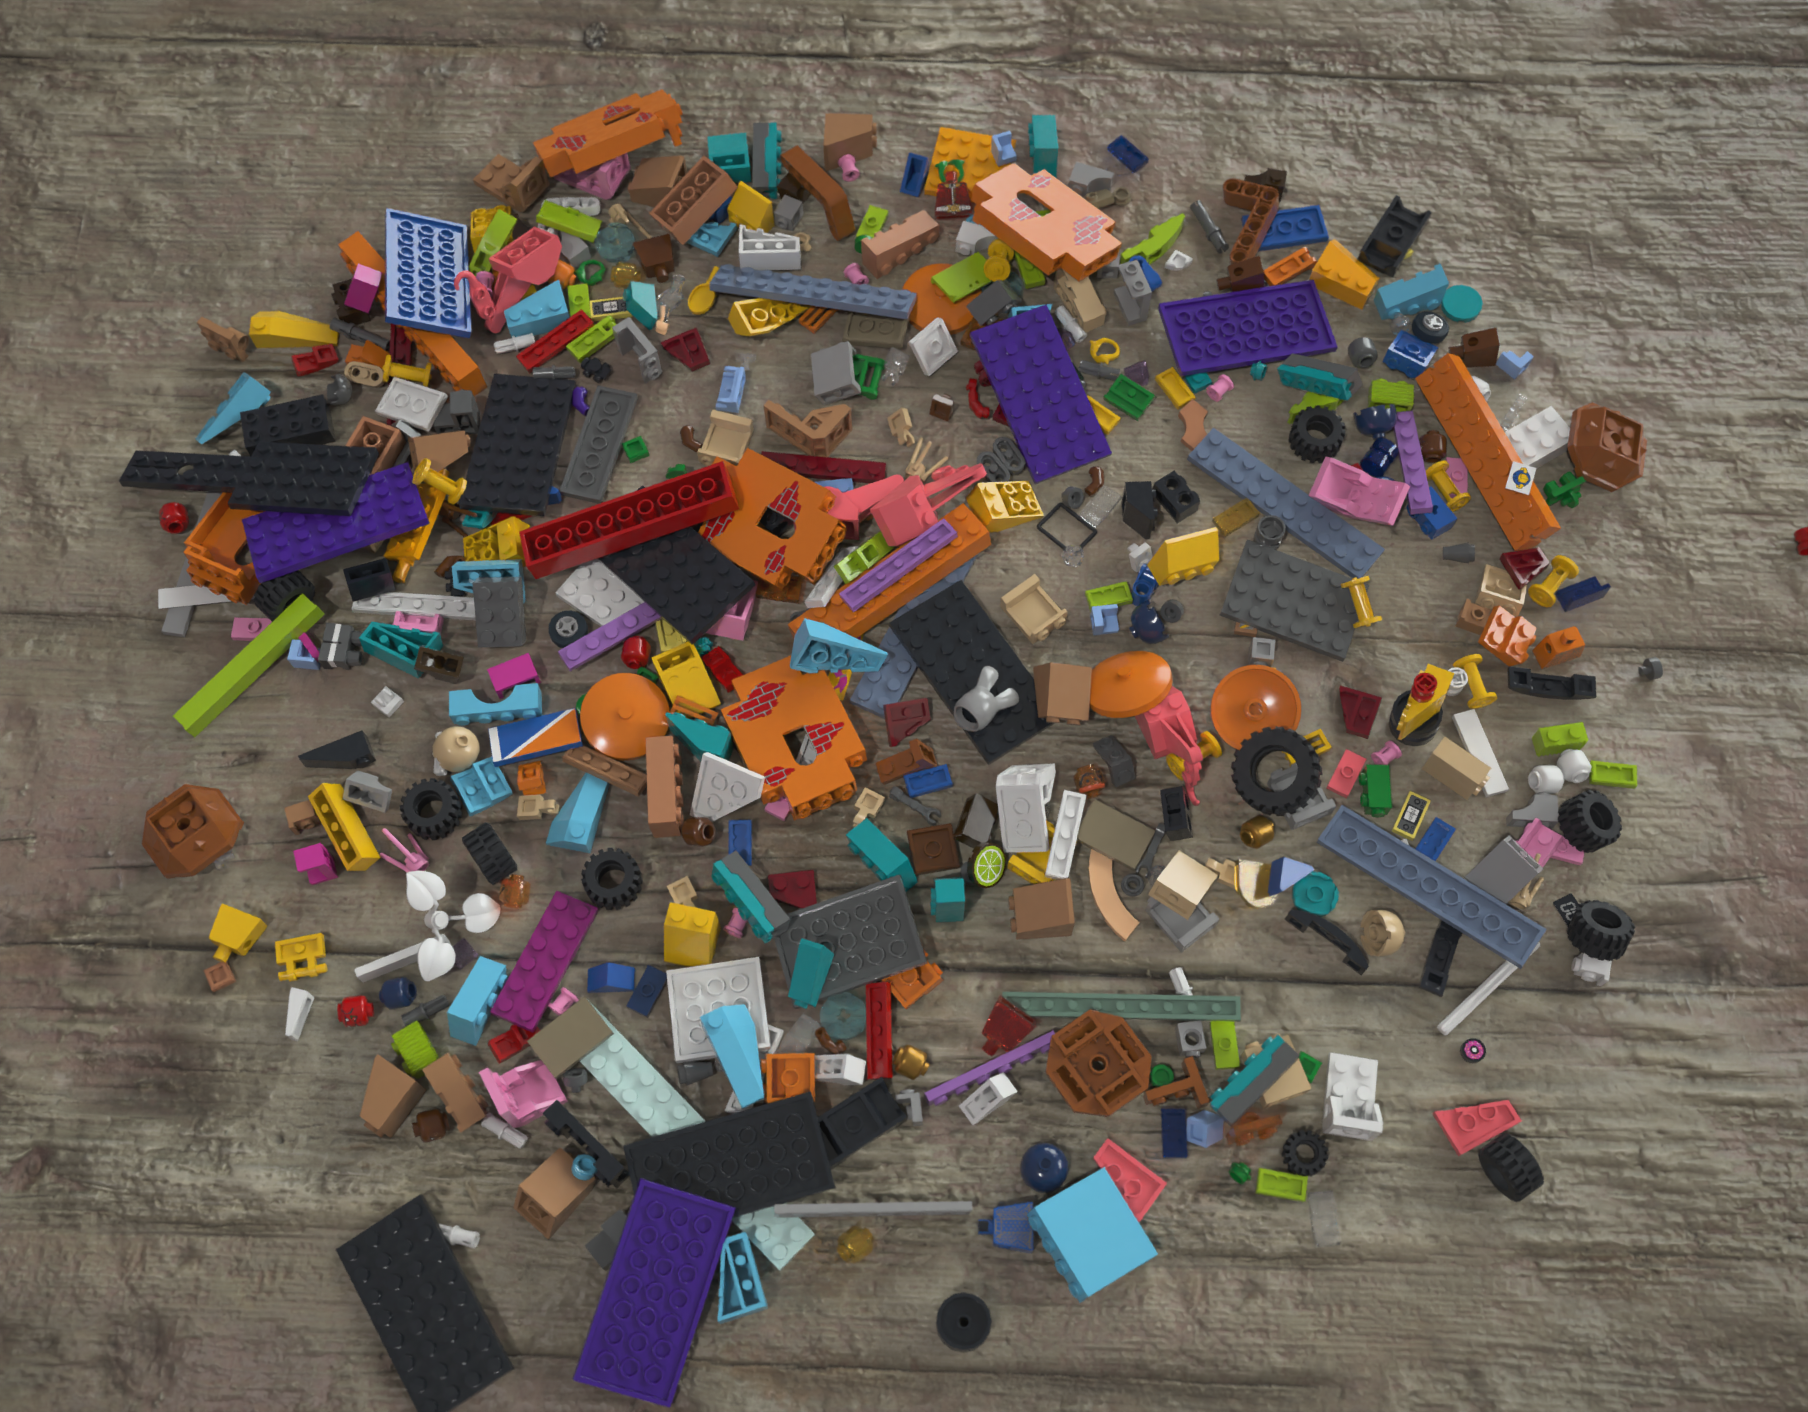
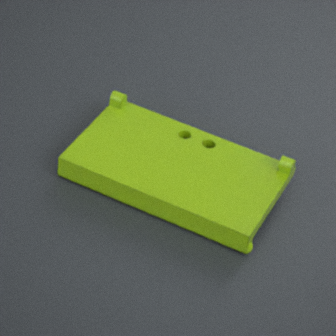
M547 200L544 201L539 214L536 215L535 221L593 243L602 224V220L580 213L577 209L566 208Z
M976 252L932 276L931 283H935L954 303L992 282V280H989L984 273L986 259L979 252Z

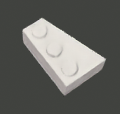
M740 224V269L751 267L754 270H801L800 237L777 232L773 235L764 233V229L750 230L746 229L745 225Z

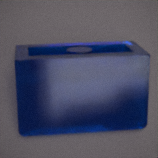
M1596 576L1557 590L1555 596L1564 611L1567 612L1603 598L1611 586L1609 583L1601 586Z

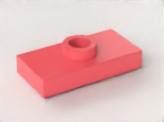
M1346 749L1326 789L1347 798L1366 758Z

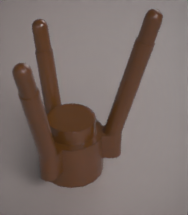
M444 500L438 515L443 517L442 522L451 526L463 537H467L468 535L451 520H456L460 513L472 517H477V514L460 509L459 504L452 505L447 500Z

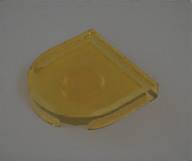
M1240 859L1235 861V889L1248 907L1262 909L1272 905L1277 899L1278 894L1272 896L1268 894L1271 864Z

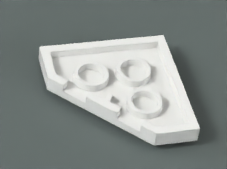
M709 752L702 755L690 816L706 817L713 822L761 797L765 776Z

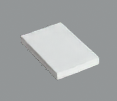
M394 377L375 412L380 416L395 421H406L413 427L429 432L448 396L444 392Z

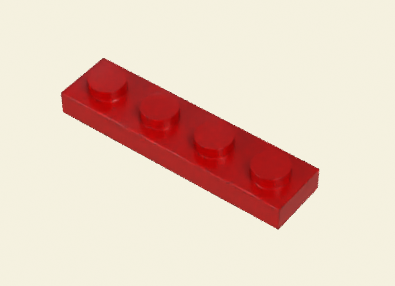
M581 309L516 355L517 360L530 374L533 372L534 367H540L564 350L569 343L593 327L594 323Z
M889 982L866 985L867 1079L877 1080L880 1077L883 1079L893 1078L891 983Z

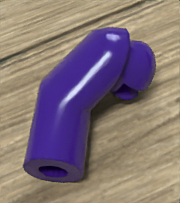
M576 387L573 390L572 405L582 415L587 416L590 408L584 402L587 390L585 387Z

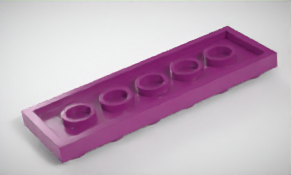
M556 890L490 1011L491 1015L534 1033L598 913L597 907Z

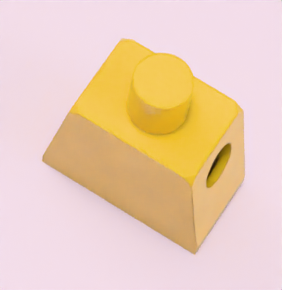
M222 903L209 935V940L218 946L213 958L226 963L232 952L245 956L265 931L267 925L258 917Z

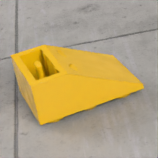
M498 205L492 209L479 208L471 212L470 239L474 254L497 211L500 209L510 215L512 214L511 206ZM512 233L507 242V245L513 242Z
M1029 481L977 483L966 497L971 512L989 532H999L1044 516Z
M513 516L464 537L465 561L522 559L523 567L526 566L519 531L530 528V525Z
M686 642L651 658L672 706L676 696H680L708 709L721 705L694 644L691 645L689 642ZM679 701L678 706L699 715L704 713V711ZM675 711L677 713L683 714L684 716H686L687 719L693 718V716L685 714L681 711Z
M1431 664L1427 665L1425 671L1420 670L1419 674L1430 673L1436 678L1437 688L1433 698L1426 703L1415 701L1410 693L1407 705L1403 710L1396 729L1400 731L1399 740L1405 738L1440 711L1454 673Z

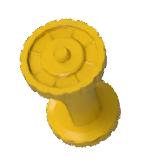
M998 238L989 244V258L984 264L985 276L994 282L996 280L1004 281L1008 278L1011 271L1009 262L1014 256V249Z
M387 354L385 365L382 368L384 370L383 382H387L389 376L423 382V386L428 387L429 379L432 378L430 374L432 363H427L425 369L392 363L391 355Z
M424 458L413 474L412 483L419 485L423 481L448 494V502L452 505L456 504L464 493L467 481L464 478H459L456 482L431 469V461Z
M1442 460L1433 464L1425 471L1427 481L1433 480L1446 499V505L1452 512H1455L1465 506L1470 501L1471 496L1468 492H1459L1446 472L1449 468L1448 462ZM1453 493L1456 496L1454 498H1450L1449 495Z
M1555 556L1551 561L1553 570L1541 584H1533L1528 589L1530 598L1538 605L1546 608L1552 607L1556 602L1554 593L1566 578L1574 579L1579 574L1578 566L1566 556Z
M1369 576L1358 579L1355 577L1352 578V581L1340 584L1341 588H1349L1359 619L1358 622L1353 624L1354 628L1364 625L1368 627L1371 626V623L1382 620L1381 616L1374 617L1364 583L1370 580Z
M1480 654L1468 655L1453 663V667L1461 668L1467 673L1468 684L1473 694V698L1467 702L1470 709L1485 707L1498 699L1495 692H1486L1477 669V665L1483 661Z
M1208 731L1202 732L1200 735L1201 742L1197 745L1201 750L1203 759L1209 755L1215 758L1222 756L1221 747L1214 736ZM1173 753L1168 754L1166 762L1170 770L1179 780L1183 781L1182 772L1185 771L1184 759L1179 756L1176 757Z

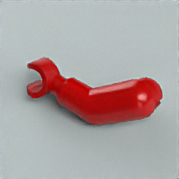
M970 378L969 383L966 385V390L970 391L968 393L969 408L978 418H988L990 413L989 407H983L978 401V393L976 392L977 379Z

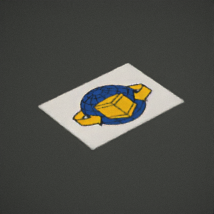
M1513 461L1505 488L1529 495L1536 468Z

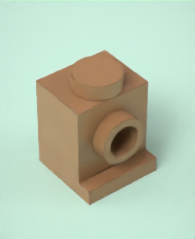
M1466 599L1455 626L1481 635L1491 609L1471 603V600Z
M310 800L284 808L289 828L295 835H299L301 829L308 830L321 823Z

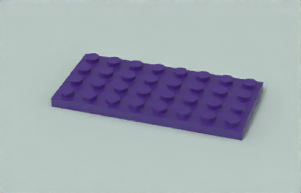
M1314 280L1159 303L1158 306L1179 376L1257 364L1259 361L1261 363L1286 360L1292 353L1311 356L1336 352L1338 348Z
M1047 305L970 332V338L1035 485L1111 456V449Z
M407 462L369 475L351 516L265 511L242 519L259 583L430 524L417 485L412 483L413 474L409 463Z
M642 1178L639 1179L573 1375L574 1381L670 1408L735 1207Z

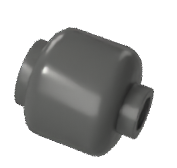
M1357 338L1348 347L1351 362L1358 368L1370 367L1378 357L1376 347L1370 338Z

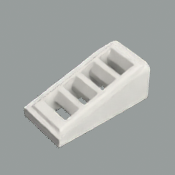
M293 987L290 989L285 1035L291 1040L297 1041L312 1006L314 996L308 991Z

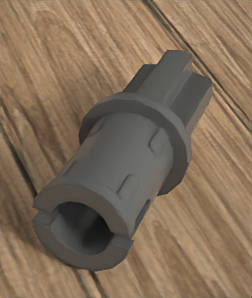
M1081 360L1078 368L1079 372L1097 376V379L1101 377L1116 381L1118 376L1111 375L1110 373L1118 375L1120 373V369L1105 366L1102 362L1097 364L1086 360Z
M555 365L551 367H534L533 377L552 378V380L575 378V368L555 367Z
M441 995L426 1004L420 1003V1006L402 1014V1021L405 1026H408L415 1021L429 1020L431 1015L447 1008L449 1002L445 995Z

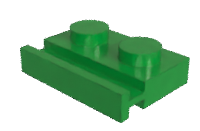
M1123 374L1119 375L1108 393L1104 395L1106 402L1136 421L1139 420L1140 416L1144 414L1155 399L1153 393Z

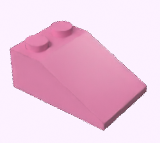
M753 580L755 586L706 633L743 641L750 621L759 581Z

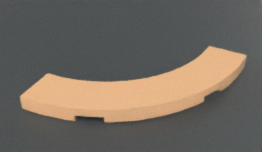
M1091 849L1088 873L1094 902L1107 925L1125 942L1140 922L1127 911L1116 892L1112 876V860Z

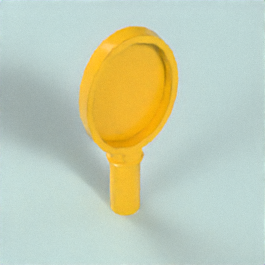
M714 266L706 283L699 284L691 291L688 298V307L693 314H704L714 304L716 293L715 291H710V282L719 267Z

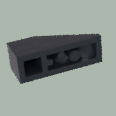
M363 730L298 755L303 765L310 768L357 769L366 768L376 761L369 739Z

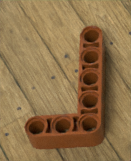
M798 145L782 153L780 160L786 170L823 205L833 237L840 241L855 232L853 217L844 190Z
M1228 179L1223 183L1224 202L1227 205L1251 210L1230 253V265L1256 256L1279 209V194L1275 188L1239 179Z

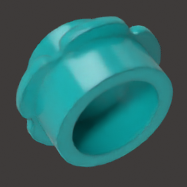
M1261 361L1252 365L1250 375L1253 376L1254 381L1256 379L1261 381L1264 379L1267 365L1261 363Z
M708 637L700 638L694 643L699 656H704L711 651L713 642H710Z

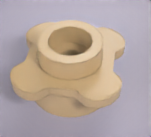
M800 232L793 235L800 237V243H803L800 244L801 251L808 252L811 250V245L809 244L811 237L808 234Z

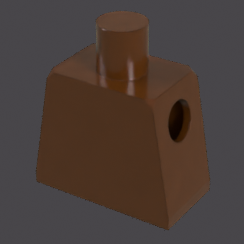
M670 233L633 242L635 256L646 277H656L658 283L667 282L669 279L668 274L675 271Z
M1260 256L1229 265L1227 267L1228 276L1216 279L1218 291L1230 289V292L1264 287V271Z
M1497 328L1464 334L1461 337L1460 346L1449 347L1448 351L1450 354L1459 356L1466 368L1496 366L1500 347Z

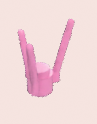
M382 829V832L406 856V865L384 853L379 854L381 858L399 867L406 873L410 871H425L428 868L429 858L423 853L411 833L408 834V838L418 854L415 852L410 853L387 829Z

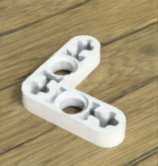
M594 197L545 199L566 208L577 209L580 213L588 216H595L601 211L599 200ZM538 223V228L557 235V229Z

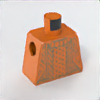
M1573 626L1547 635L1532 651L1541 669H1545L1579 658L1585 643L1577 627Z

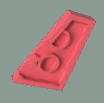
M1509 1100L1471 1107H1460L1452 1110L1434 1111L1432 1113L1458 1156L1522 1122Z
M1108 1138L1093 1157L1099 1169L1105 1167L1137 1221L1140 1222L1167 1183Z

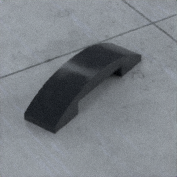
M1508 667V688L1515 692L1534 697L1561 700H1581L1597 697L1595 676L1573 674L1571 677L1531 673V669Z
M1290 910L1284 920L1302 933L1310 927L1347 955L1342 962L1361 976L1369 967L1366 958L1354 941L1331 922L1300 910Z
M1441 919L1431 942L1419 983L1420 989L1439 997L1443 996L1458 941L1463 934Z

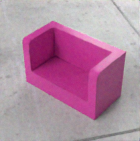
M358 264L344 305L369 313L382 272Z
M529 653L487 669L499 699L504 698L503 690L533 678L536 683H541Z
M321 843L293 851L297 871L299 873L307 871L311 885L338 878L334 857Z

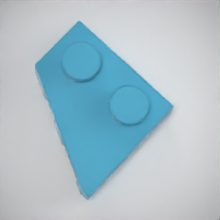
M718 222L704 223L686 243L718 257L737 230V224L730 223V226L718 225Z

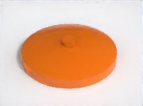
M939 263L922 267L906 280L902 289L917 293L916 302L910 313L909 323L919 331H922L938 317L943 319L950 335L962 332L976 320L966 306L981 294V289L979 288L953 303L935 283H931L932 276L951 267L952 264Z
M1129 651L1105 659L1092 669L1089 707L1094 712L1110 718L1132 717L1151 710L1165 699L1172 687L1173 678L1168 663L1161 656L1147 651Z
M1246 665L1230 672L1216 687L1211 700V719L1221 739L1232 748L1240 750L1242 748L1240 743L1244 739L1248 741L1252 738L1250 734L1255 731L1258 733L1263 732L1262 728L1270 727L1275 729L1278 726L1283 727L1285 730L1291 729L1296 731L1301 718V701L1296 687L1282 672L1265 665Z
M617 673L601 679L590 688L582 702L580 721L586 740L597 752L614 760L629 761L646 756V738L666 736L669 725L665 714L666 712L670 713L665 695L651 680L637 674Z

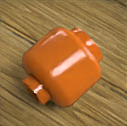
M558 260L555 273L548 278L547 282L551 284L559 279L561 289H566L568 285H573L577 278L574 275V267L562 260Z

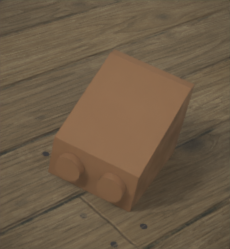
M825 113L823 142L825 171L840 167L838 160L844 155L854 156L855 162L873 156V148H877V136H873L877 133V123H873L872 114Z
M685 156L642 158L639 166L635 168L633 181H630L628 185L631 201L656 207L687 174Z
M461 430L408 437L414 472L424 458L431 461L430 468L438 472L466 454L468 447H471L469 435Z
M1050 662L1033 668L1038 718H1046L1048 723H1060V720H1065L1067 725H1080V722L1089 720L1092 667Z
M1070 878L1013 888L1012 896H1008L1009 910L1014 912V918L1010 919L1011 933L1015 932L1016 940L1072 935L1075 922Z
M378 1054L373 1062L360 1117L366 1121L364 1126L381 1138L384 1134L392 1138L427 1090L416 1080Z
M561 1147L518 1186L513 1207L548 1240L588 1196L596 1180L594 1176L589 1180L576 1178L571 1170L575 1157L571 1153L565 1152Z

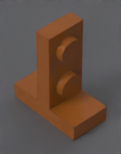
M916 738L909 741V749L876 762L881 783L886 785L903 778L904 775L915 773L924 768L937 767L933 749Z
M1193 1056L1183 1059L1181 1063L1186 1079L1145 1091L1143 1099L1146 1105L1152 1103L1154 1107L1166 1103L1167 1098L1174 1096L1176 1099H1181L1189 1096V1091L1192 1093L1197 1109L1206 1107L1210 1101Z

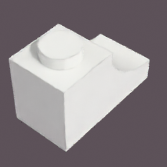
M963 221L956 238V252L971 256L976 252L987 249L989 244L993 240L998 239V237L981 225Z
M848 1054L814 1055L815 1081L833 1082L843 1085H863L866 1061Z
M1003 1072L989 1078L962 1102L959 1107L971 1124L975 1125L992 1111L1006 1103L1018 1091Z

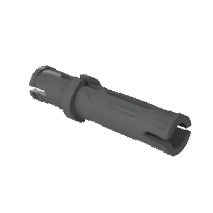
M1200 200L1196 201L1198 206L1193 202L1190 209L1206 232V238L1212 242L1218 253H1222L1221 248L1225 252L1229 245L1221 235V229L1216 227Z
M336 317L330 323L331 330L345 335L348 339H356L362 343L369 340L385 351L390 349L389 339L363 330L354 323L349 324Z

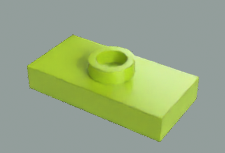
M870 205L856 237L868 235L874 238V233L882 230L888 217V210Z
M588 284L567 286L570 317L582 309L591 319Z
M1127 581L1085 591L1090 612L1094 606L1111 604L1123 606L1133 602Z
M1590 761L1592 768L1589 773V784L1631 789L1637 787V765Z
M1210 1021L1215 1070L1240 1068L1234 1022Z
M1259 1168L1255 1194L1305 1202L1308 1177Z

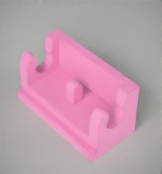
M396 611L392 625L408 630L415 628L419 629L420 632L426 633L439 632L441 635L444 618L440 614L428 617L405 615L401 611Z

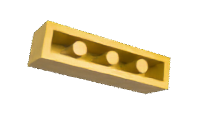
M322 783L308 798L346 870L366 871L381 857L351 802L343 800L344 789L342 785Z

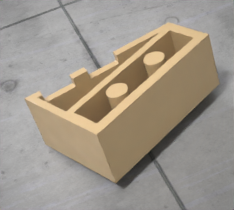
M1062 268L1056 270L1054 289L1071 316L1078 320L1077 323L1086 333L1104 325L1106 309L1101 304L1089 277L1079 282Z

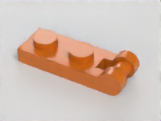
M1303 247L1263 270L1264 280L1269 286L1282 285L1306 270L1314 268L1317 260L1309 255L1310 252L1306 247Z

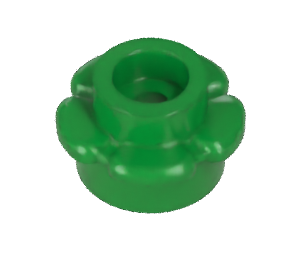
M1243 1162L1232 1163L1228 1173L1233 1180L1241 1185L1251 1180L1249 1175L1251 1170Z

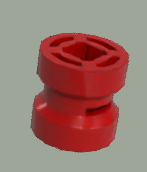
M1808 527L1795 531L1793 534L1795 541L1799 544L1797 550L1801 556H1808Z
M1430 673L1418 674L1411 688L1412 698L1420 703L1429 702L1437 688L1436 678Z

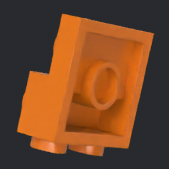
M1498 605L1493 607L1478 643L1508 666L1522 664L1529 656L1526 652L1528 647L1536 640V635H1534L1536 627L1522 616L1514 617Z
M927 961L928 964L882 979V981L891 983V992L907 1010L924 994L927 995L943 981L940 976L943 972L935 962L930 964Z
M814 1053L765 1054V1059H760L761 1074L765 1073V1083H762L765 1103L776 1102L807 1092L812 1093L815 1102Z

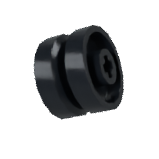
M1411 690L1399 695L1394 702L1389 717V728L1396 740L1405 745L1416 747L1425 745L1434 738L1442 721L1443 710L1441 707L1438 713L1405 738L1399 740L1400 731L1396 729L1403 710L1407 705Z
M962 1292L951 1295L944 1300L938 1309L936 1328L939 1338L952 1351L966 1353L976 1350L983 1345L990 1333L992 1323L990 1310L985 1302L975 1294ZM961 1317L969 1321L966 1327H962L959 1324Z

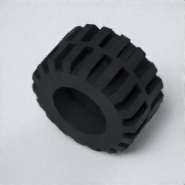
M1315 405L1312 408L1309 406L1306 410L1302 409L1296 415L1288 440L1291 443V450H1295L1294 454L1297 457L1300 455L1302 457L1301 460H1310L1309 463H1314L1315 461L1323 463L1325 457L1332 458V456L1335 457L1346 433V430H1344L1345 423L1341 422L1342 417L1340 415L1336 416V411H1329V407L1324 406V408H1320V405ZM1307 431H1319L1326 436V438H1314Z
M297 570L259 584L254 594V602L256 607L273 622L302 593L312 602L315 596V586Z
M430 778L429 782L426 779H422L420 784L413 783L411 790L409 788L406 789V797L402 796L401 798L403 805H400L401 817L416 836H421L425 840H428L429 837L431 840H437V836L443 839L447 837V832L452 833L455 831L453 829L454 825L458 827L460 824L458 818H462L463 813L460 810L462 809V804L449 784L446 785L442 780L437 782L435 778ZM431 801L442 802V808L438 814L430 818L420 817L421 810L427 803Z
M1587 790L1562 803L1561 808L1558 810L1560 815L1558 822L1560 823V830L1564 833V838L1568 839L1572 847L1575 846L1578 851H1584V853L1595 852L1616 842L1617 838L1621 835L1622 825L1620 824L1621 817L1618 815V810L1614 807V803L1608 800L1606 795L1600 794L1596 790Z
M487 822L462 837L463 844L490 884L495 885L517 871V864L492 826Z
M612 847L607 848V852H604L603 849L598 850L599 854L595 856L593 853L590 856L591 861H586L584 864L586 870H582L581 873L584 890L590 900L601 909L605 907L606 910L612 911V907H615L616 910H621V905L624 904L628 907L631 899L635 901L638 898L636 893L641 892L640 884H643L642 874L635 859L627 851L624 854L623 850L619 848L616 851ZM620 870L625 873L622 883L617 887L606 889L600 886V880L606 872Z
M1588 900L1580 903L1568 926L1567 934L1569 941L1581 953H1585L1589 957H1594L1598 960L1613 961V959H1620L1625 954L1635 933V925L1632 923V919L1626 915L1627 913L1618 909V907L1604 901L1593 900L1592 902Z
M1502 1133L1479 1150V1161L1486 1176L1510 1200L1520 1202L1544 1184L1542 1171L1534 1156L1519 1140L1510 1134Z

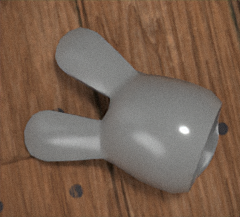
M985 666L980 672L976 687L963 695L955 704V722L964 730H982L992 721L999 710L1012 707L1019 702L1018 693L1012 688L1006 689L996 697L989 692L999 676L993 667ZM962 708L968 710L975 717L977 723L966 720L962 714Z

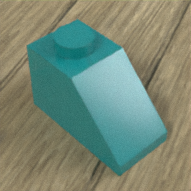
M631 281L628 288L624 289L623 301H626V309L642 325L652 330L658 319L654 284Z

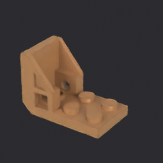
M497 154L473 179L476 186L511 206V208L519 213L524 212L549 186L543 160L537 156L519 167L502 155Z
M768 400L763 405L766 427L809 456L829 457L852 431L851 408L845 404L812 410L802 422L798 416L789 414L778 403L775 404ZM812 425L818 426V428L813 427L812 429L810 427Z

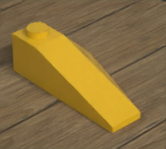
M765 298L744 300L733 303L728 320L738 335H760L769 333L806 312L812 305Z
M260 311L252 316L250 321L249 336L256 348L314 347L326 344L338 346L339 332L331 330L330 324L281 311Z

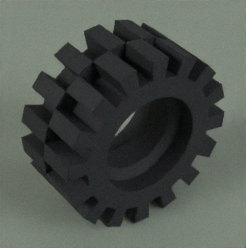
M1301 1130L1298 1133L1295 1132L1286 1140L1281 1154L1284 1157L1283 1163L1284 1165L1287 1164V1169L1290 1172L1293 1171L1296 1175L1311 1177L1325 1167L1329 1157L1327 1155L1329 1150L1328 1146H1324V1143H1326L1324 1139L1320 1140L1318 1138L1319 1134L1316 1133L1314 1135L1312 1131L1304 1132V1130ZM1299 1145H1308L1312 1148L1314 1158L1311 1162L1303 1163L1297 1158L1296 1149Z

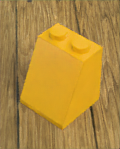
M670 902L664 922V962L687 967L711 964L721 929L716 912Z

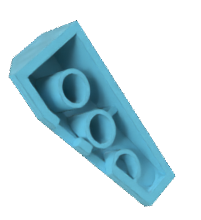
M243 372L228 391L229 399L221 402L217 407L216 413L218 415L216 417L212 416L195 439L200 444H203L241 420L240 412L257 409L261 405H266L270 400L269 394L271 391Z
M804 618L794 637L790 669L807 673H818V670H830L831 673H838V670L850 669L852 672L879 671L888 654L827 624Z
M585 773L559 811V814L552 821L546 845L591 853L610 783Z
M745 1004L721 1006L701 1016L702 1028L742 1109L764 1099L755 1024Z

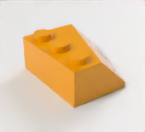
M1333 239L1328 243L1314 266L1309 280H1314L1318 290L1363 310L1380 278L1362 262L1357 260L1337 240Z

